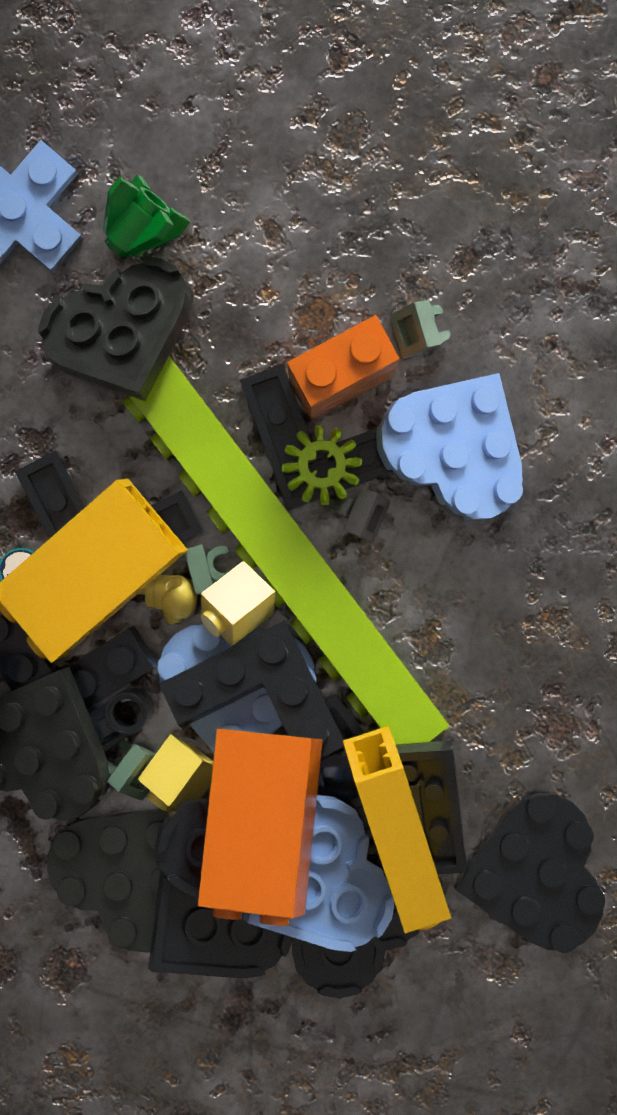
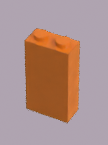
M374 315L288 361L289 381L312 422L392 379L400 358L377 315Z
M217 729L198 899L199 907L213 908V917L241 920L242 912L260 914V923L289 926L290 918L294 919L305 915L323 739Z

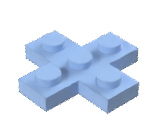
M42 140L38 142L11 175L0 166V264L19 243L54 273L83 239L81 234L49 208L78 175V172Z

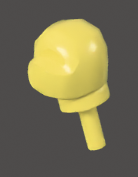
M159 575L138 593L145 595L147 607L161 610L167 624L181 623L182 619L192 616L197 607V595L192 580L180 575Z

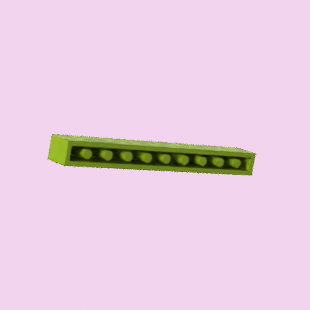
M168 356L146 401L127 396L122 400L123 404L138 423L145 418L157 432L150 437L151 441L166 460L173 455L185 469L178 476L192 495L195 497L202 492L213 507L206 511L210 519L222 534L230 529L241 543L234 548L238 556L252 569L256 566L261 569L269 580L266 583L275 591V604L279 608L286 603L297 617L290 624L306 645L314 640L325 654L318 661L334 682L342 677L353 692L347 695L346 698L363 719L370 714L380 728L389 726L395 745L430 742L450 725L171 357Z

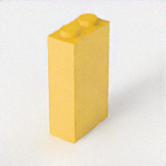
M129 479L116 480L0 582V612L13 623L18 622L28 634L26 640L34 653L42 659L47 658L53 663L68 655L185 554L188 549Z
M389 726L343 740L354 781L404 932L428 930L435 927L439 922L452 919Z

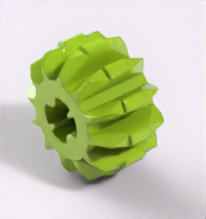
M316 425L314 430L316 441L312 443L304 431L297 433L298 441L304 447L302 451L291 445L286 446L285 453L299 460L298 463L283 464L282 472H299L300 476L288 483L287 486L291 491L300 487L304 482L308 485L303 493L302 501L308 503L312 499L314 489L320 490L321 505L325 506L329 504L328 489L333 488L339 499L343 500L347 497L345 489L339 483L341 479L350 485L356 486L358 484L359 478L354 474L346 472L345 468L360 467L362 459L358 457L345 459L344 455L352 451L356 447V443L354 440H349L339 448L336 443L341 437V429L335 428L332 431L330 441L323 440V426ZM318 453L328 454L327 461L333 458L335 462V468L328 469L326 478H317V470L311 473L308 468V463L315 462L316 454Z

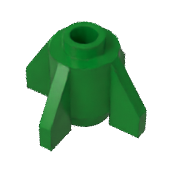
M138 174L131 183L119 176L108 190L103 231L107 236L105 243L114 253L126 259L129 255L140 258L144 252L180 236L190 223L186 216L173 208L169 209L166 203L151 191L145 179Z

